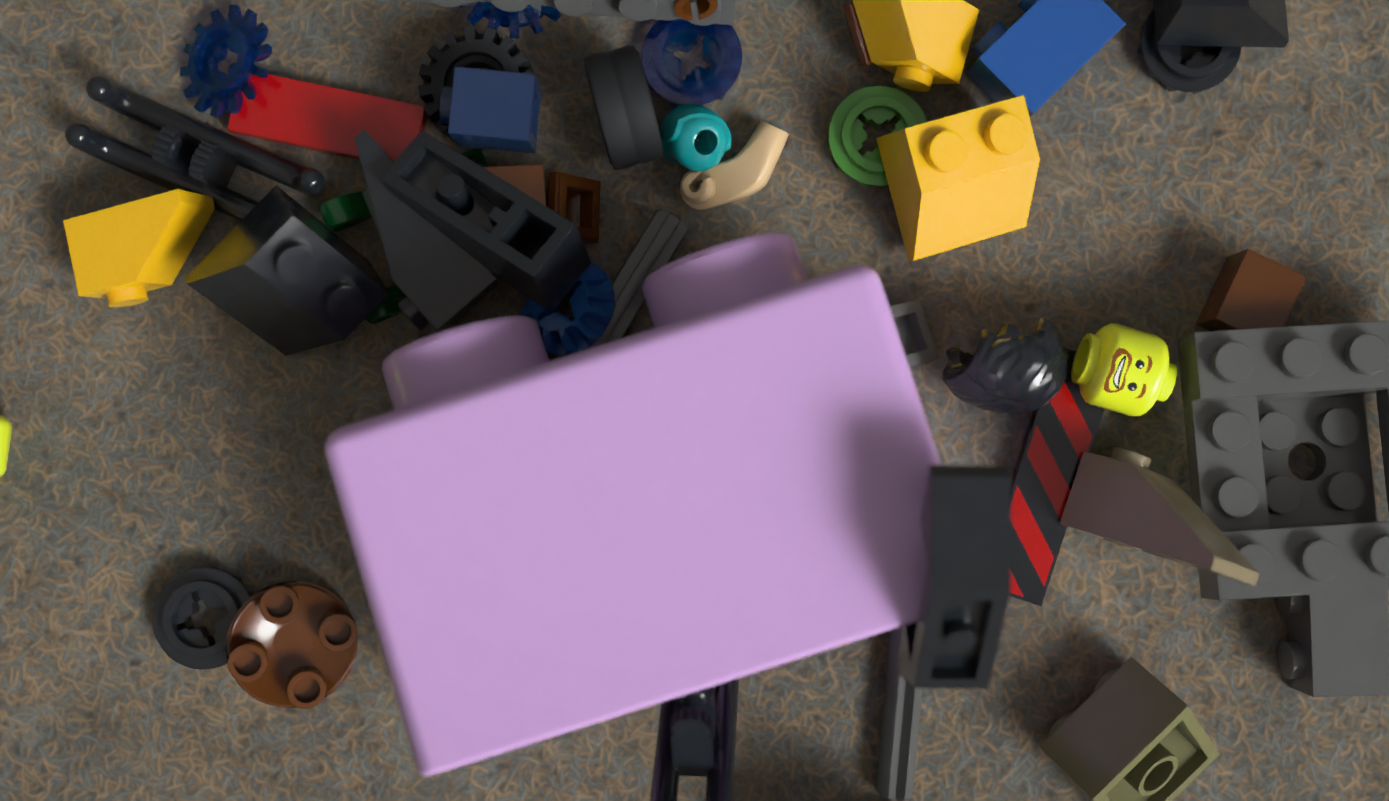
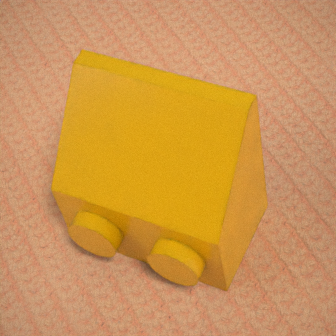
M1024 95L908 127L876 138L908 261L922 259L1027 226L1040 157Z

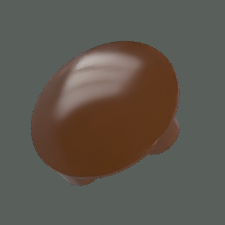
M285 581L267 586L247 599L233 617L226 639L228 670L240 687L260 702L283 708H313L343 683L354 665L358 649V634L353 616L345 603L337 595L320 585L305 581Z

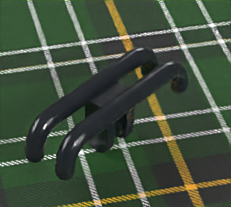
M95 76L87 82L86 91L89 97L105 107L160 131L157 137L154 138L152 155L82 123L71 124L65 131L66 141L72 147L171 191L181 189L213 197L215 210L240 221L259 201L227 188L237 165L304 194L316 196L323 193L326 188V179L317 169L306 168L136 94L102 76Z
M739 678L661 702L650 801H677L680 776L707 777L705 801H732Z

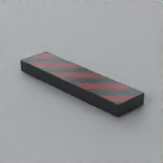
M1066 347L1064 349L1070 355L1067 361L1068 373L1060 391L1051 399L1050 403L1033 411L1011 478L1010 596L1039 606L1043 604L1067 526L1060 524L1083 452L1091 453L1105 410L1085 402L1080 394L1079 384L1073 383L1071 372L1077 351Z

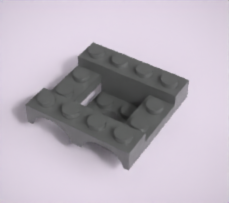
M1389 321L1194 332L1177 339L1192 500L1260 573L1256 586H1252L1198 569L1201 598L1232 600L1389 590V521H1377L1364 394L1376 392L1389 513ZM1298 444L1310 448L1316 458L1315 470L1306 480L1296 477L1288 465L1289 453Z

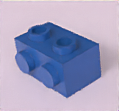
M1021 0L1017 6L1025 14L1009 29L999 21L978 41L972 50L979 58L966 75L993 103L1024 95L1029 117H1031L1126 25L1103 0Z

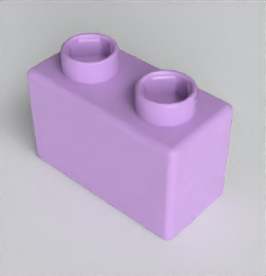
M768 232L746 236L688 254L648 275L642 285V291L653 322V329L549 361L538 323L534 318L522 315L503 316L468 323L418 339L395 350L383 360L382 372L394 410L334 430L325 442V456L420 775L430 776L918 621L928 566L921 526V514L929 465L942 464L881 280L873 269L864 265H854L808 280L796 241L788 233Z

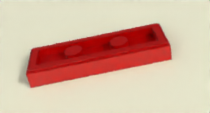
M240 68L227 130L236 135L360 160L354 137L365 129L389 158L395 162L420 131H425L428 115L423 108L425 106Z

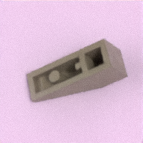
M1113 447L1110 457L1083 452L1060 524L1119 545L1256 586L1260 574L1256 568L1173 479L1148 470L1151 458L1117 447Z

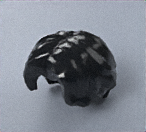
M1046 318L1040 319L1037 330L1031 336L1022 335L1016 325L1003 324L996 334L989 329L984 328L982 330L974 355L968 352L964 353L960 348L956 347L946 350L948 363L942 372V380L952 391L953 395L965 403L997 414L1019 415L1022 412L1035 411L1050 403L1051 399L1060 391L1068 373L1067 361L1070 355L1061 345L1057 328Z

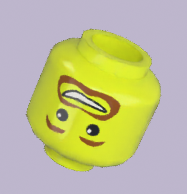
M1114 323L1101 327L1096 334L1088 333L1083 337L1075 354L1071 372V379L1073 383L1079 384L1080 394L1085 402L1128 416H1141L1145 414L1157 400L1165 402L1171 395L1177 378V367L1175 364L1169 363L1168 346L1161 337Z

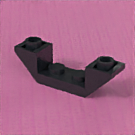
M929 465L921 514V526L928 566L918 621L903 625L897 662L898 672L913 688L988 689L1011 594V474L1009 466Z

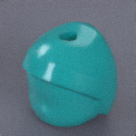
M693 103L681 104L668 112L661 123L660 136L664 157L670 162L682 165L689 170L701 172L715 167L722 159L724 153L731 148L729 128L717 112L706 106Z

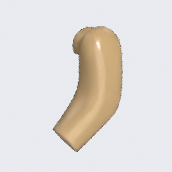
M760 120L749 141L736 156L719 162L718 165L709 170L701 172L689 170L683 175L680 181L682 199L694 209L707 210L760 191L768 183L789 134Z

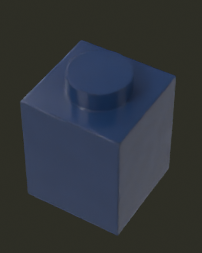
M455 67L453 87L444 86L441 93V125L449 126L448 134L458 146L536 153L542 89L535 74Z

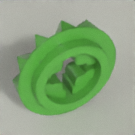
M888 86L865 87L846 97L835 110L829 124V152L838 164L841 174L848 175L858 181L863 187H889L879 148H875L872 152L867 151L863 156L859 153L864 147L863 144L868 135L863 129L864 124L858 118L876 129L884 123L888 125L895 118L898 122L893 126L892 133L926 123L927 120L920 106L906 93Z

